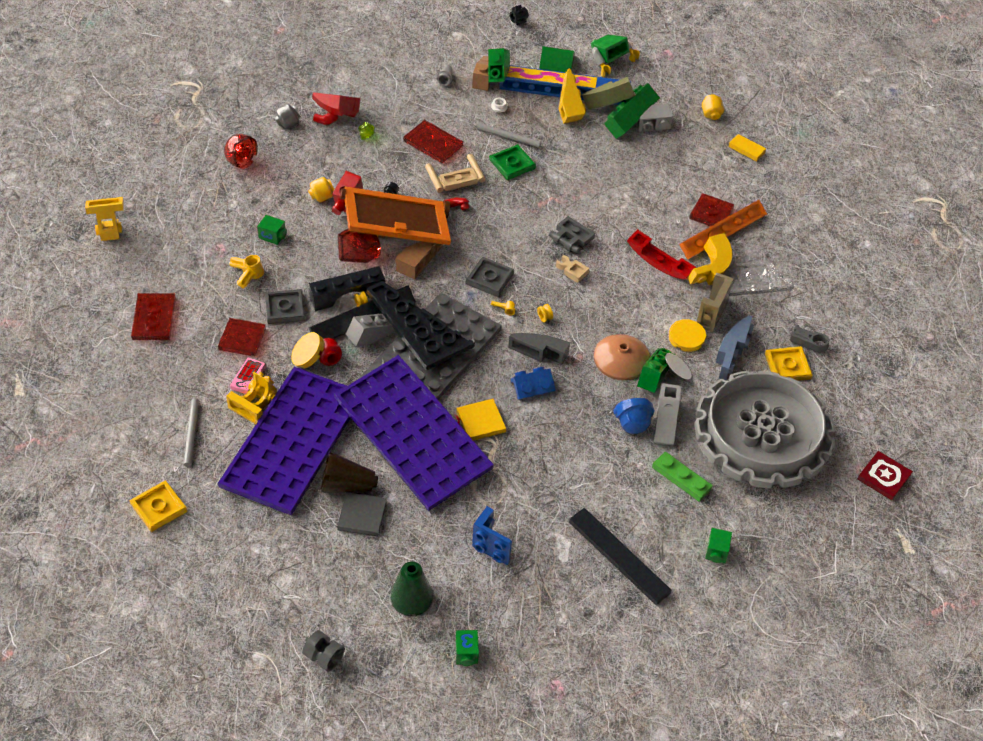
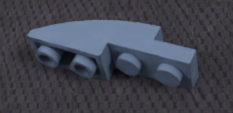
M749 315L739 321L722 341L716 363L722 364L719 379L726 380L728 373L732 374L735 363H732V359L736 360L737 355H742L743 349L748 348L750 338L747 335H751L754 324H751L753 316Z

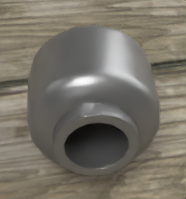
M286 104L276 110L277 117L274 119L279 127L282 125L285 129H288L298 124L300 115L294 105Z

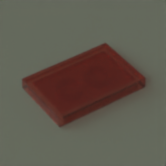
M423 120L403 137L404 142L440 163H444L462 148L464 143L462 140L426 120Z
M175 293L137 294L131 332L132 340H170L176 300Z

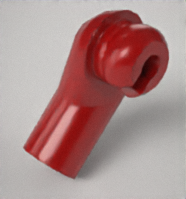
M455 197L445 200L450 201V208L459 205L461 210L470 208L467 198Z

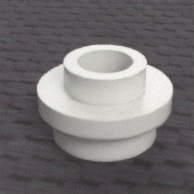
M495 98L491 103V108L495 112L501 113L507 110L508 104L504 98Z

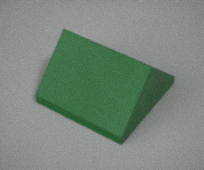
M542 46L539 69L567 72L569 68L572 70L575 52L573 50Z

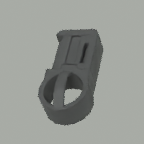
M796 325L794 331L790 334V341L818 353L828 350L829 337L823 333L816 331L813 333ZM815 341H822V342H824L825 344H823V345H818V344H815L814 342H815Z

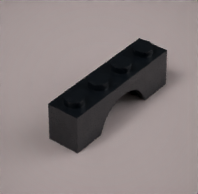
M380 266L312 282L309 283L310 300L314 310L319 311L333 307L335 302L347 293L364 291L366 296L370 298L366 293L367 288L381 281L385 282V277Z

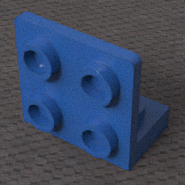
M486 506L473 525L472 547L480 553L491 556L496 562L508 565L511 557L512 540L492 530L495 519H493L494 510Z

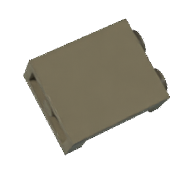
M720 273L715 274L710 299L703 297L697 322L705 330L714 332L728 303L734 278Z

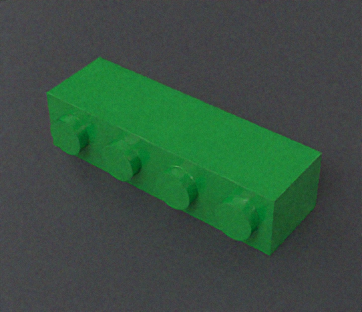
M649 83L644 86L641 84L634 89L635 96L626 99L625 103H620L616 107L617 111L614 110L607 116L608 120L604 125L615 139L625 134L640 119L644 112L660 99Z

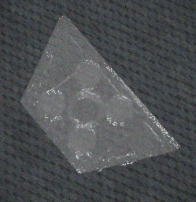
M770 261L736 263L733 265L730 275L734 279L729 296L791 291L794 288V283H788L783 278L784 274L777 270Z

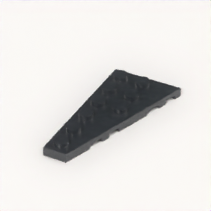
M381 281L367 288L366 293L426 371L475 347V342L470 339L466 340L461 336L460 332L457 330L453 331L446 326L445 322L424 308L420 309L415 305V302L405 299L400 295V292L385 282Z

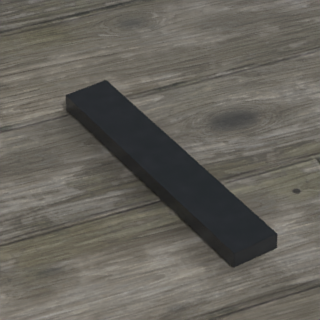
M409 285L397 290L405 299L416 302ZM369 301L308 328L310 333L315 332L323 339L334 338L347 332L353 317L382 314V312L373 301Z
M583 508L569 519V523L655 605L671 594L672 589L588 510Z

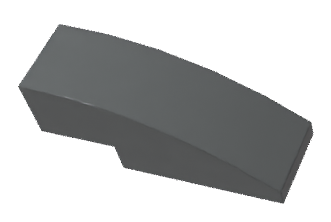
M511 333L508 348L539 362H542L544 358H548L563 364L569 355L570 342L535 333Z

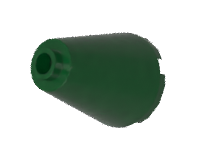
M413 561L407 562L401 567L390 594L392 606L397 612L409 616V614H416V616L423 614L429 609L433 601V591L421 565Z

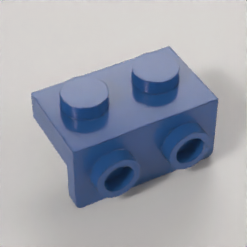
M538 367L533 369V372L527 374L526 371L514 373L515 376L510 379L511 383L514 382L518 400L556 391L550 368Z

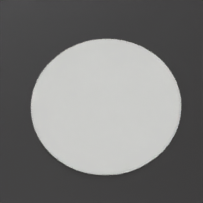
M667 353L665 358L669 367L681 378L691 379V371L685 362L678 356Z

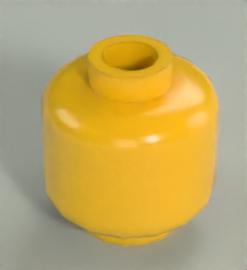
M715 94L706 96L702 101L701 106L706 118L717 120L725 111L721 97Z
M321 177L310 183L311 189L308 192L312 200L316 199L317 202L321 203L332 198L335 189L330 179Z

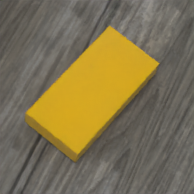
M737 134L729 142L728 146L756 162L766 152V148L740 134Z

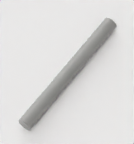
M478 123V130L537 148L541 146V141Z
M196 398L191 400L183 463L185 467H191L199 407V400Z

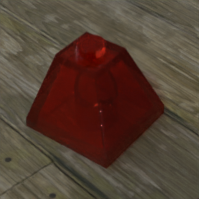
M349 229L338 234L340 261L368 263L381 255V246L377 235L349 231Z

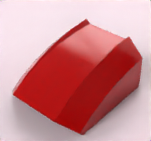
M316 92L312 94V99L321 108L332 114L355 117L359 112L360 98Z

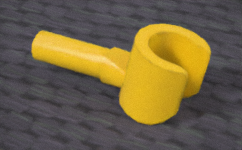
M491 301L492 306L505 309L506 315L512 316L515 314V304L513 301H508L506 304Z

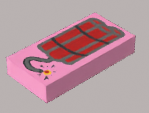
M247 358L230 384L231 390L246 394L249 391V383L253 380V372L257 374L263 372L266 368L265 363Z

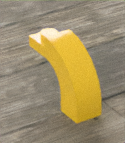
M725 233L709 237L704 245V249L711 263L694 268L687 278L690 284L706 281L710 286L713 284L716 273L722 275L725 273L732 260V248Z

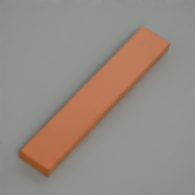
M757 200L679 245L688 260L705 250L704 245L709 237L722 233L729 237L767 215V212L760 200Z

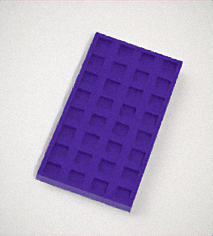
M399 355L334 394L338 403L428 511L493 469L494 464Z
M293 367L218 482V487L292 516L326 460L328 453L332 450L351 419L334 396L335 393L345 388L346 385Z

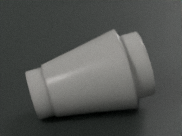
M445 65L437 74V81L442 86H447L452 82L453 69L450 65Z

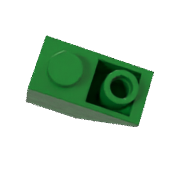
M504 48L488 49V82H505L510 68V50Z

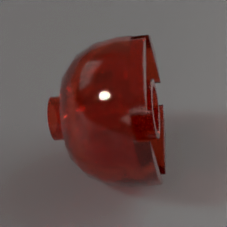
M242 133L232 135L224 146L226 160L231 165L240 169L248 168L254 162L252 160L253 156H256L258 152L257 141L252 136Z

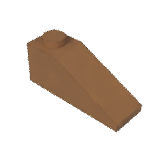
M483 55L476 63L473 71L472 88L488 91L491 82H488V56Z
M419 241L406 247L402 253L396 256V271L415 280L443 247V244Z

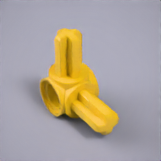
M250 255L245 259L237 257L230 259L229 264L231 267L239 268L243 271L242 276L237 281V285L242 289L247 287L252 279H258L265 273L258 255Z

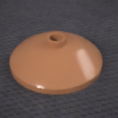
M624 334L605 337L596 345L594 350V362L597 368L606 376L617 380H632L640 377L644 364L650 358L649 350L643 342L635 337Z

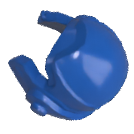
M631 398L621 401L613 410L616 418L620 420L622 429L629 434H640L646 431L651 424V417H653L655 412L653 403L646 398Z

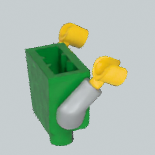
M605 35L591 42V53L597 65L601 67L602 77H605V72L609 75L611 72V67L605 65V63L608 64L627 53H630L629 60L631 62H635L640 56V52L632 49L628 38L624 36Z

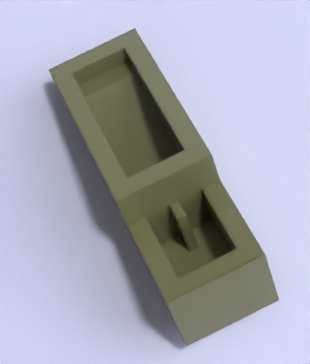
M628 77L614 83L610 81L582 94L588 109L611 105L635 96Z

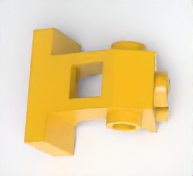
M123 197L86 201V215L96 214L98 225H95V231L97 236L100 235L101 241L120 239L119 233H122V224L116 218L115 211H124ZM103 219H112V221H102V220H103Z
M253 372V380L249 383V391L245 395L239 396L232 391L226 395L228 408L254 424H257L263 415L262 410L272 401L278 391L273 385L274 381L269 376L262 377L264 375L262 372L258 374ZM255 397H258L260 399L256 403H251V401Z

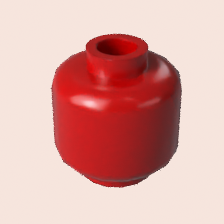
M324 338L323 351L320 350L318 354L320 356L319 361L325 366H333L341 360L342 350L337 341L332 338Z

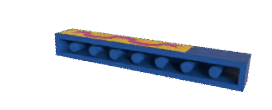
M510 65L505 82H500L499 89L561 97L563 79L566 72ZM574 74L577 89L579 88L581 92V100H584L582 97L583 93L610 81L613 83L619 81V79ZM623 100V101L614 103V105H619L620 103H622V102L625 103L626 101Z

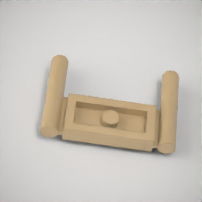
M468 154L467 156L472 166L471 168L441 174L440 177L436 175L430 163L426 164L425 168L437 192L440 193L443 190L448 191L474 185L486 180L473 154Z

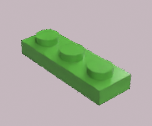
M664 452L653 462V469L699 502L712 490V484L667 452Z

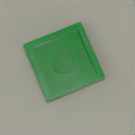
M518 144L489 156L491 163L506 180L536 169V164Z

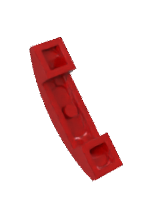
M638 229L627 240L628 244L642 259L667 275L686 280L692 270L696 268L685 259L680 258L677 261L651 244L652 238Z

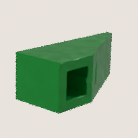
M658 348L642 368L637 387L653 393L658 390L669 369L665 356L667 353H671L670 350Z

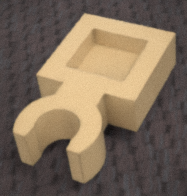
M565 255L562 256V262L556 261V267L564 270V275L577 283L589 273L588 267L577 260L571 262Z

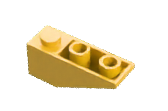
M570 68L564 75L558 108L563 124L582 120L586 114L585 104L581 101V92L579 88L577 89L576 78Z

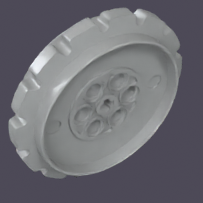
M743 371L731 374L729 381L724 379L718 380L708 388L707 396L703 395L701 397L695 415L697 417L694 425L697 441L703 442L702 451L712 464L721 465V471L737 481H748L751 486L772 488V485L778 484L781 488L799 485L803 477L811 479L823 469L825 461L829 460L835 444V439L832 438L835 433L834 421L830 414L825 413L826 405L821 398L814 392L810 393L801 382L790 377L780 376L774 372L758 371V373H750V371Z

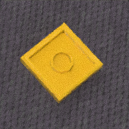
M802 346L765 351L771 372L778 373L786 378H793L797 381L810 380L812 378Z
M494 399L456 408V413L460 418L464 431L473 441L506 432L505 424Z
M166 480L129 500L130 505L151 532L188 512L187 507Z

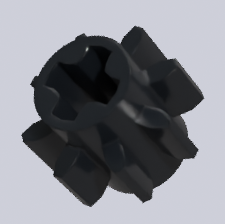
M518 5L511 8L512 11L509 13V17L513 23L520 25L527 22L526 19L529 17V13L525 7Z

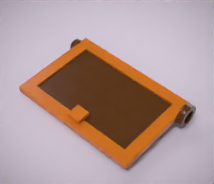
M346 186L344 189H341L340 199H345L349 231L450 245L451 238L446 220L450 212V201L430 200Z

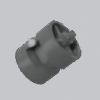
M317 630L309 638L305 639L306 643L302 650L303 655L312 661L317 660V664L327 672L342 663L341 659L344 655L345 647L335 640L330 641V637L322 631Z

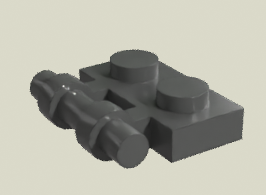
M569 216L557 224L556 230L559 231L558 233L553 230L549 233V237L555 243L565 246L567 251L574 252L575 254L580 252V248L576 245L579 244L585 247L595 238L593 231Z

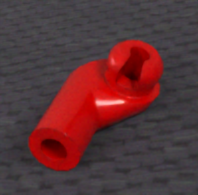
M330 112L325 115L315 113L313 121L330 125L338 120L339 116Z

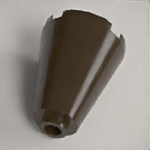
M328 453L322 477L321 492L372 491V488L377 487L378 476H375V471L335 453Z

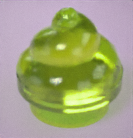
M363 122L358 128L361 140L370 138L375 133V127L367 122Z

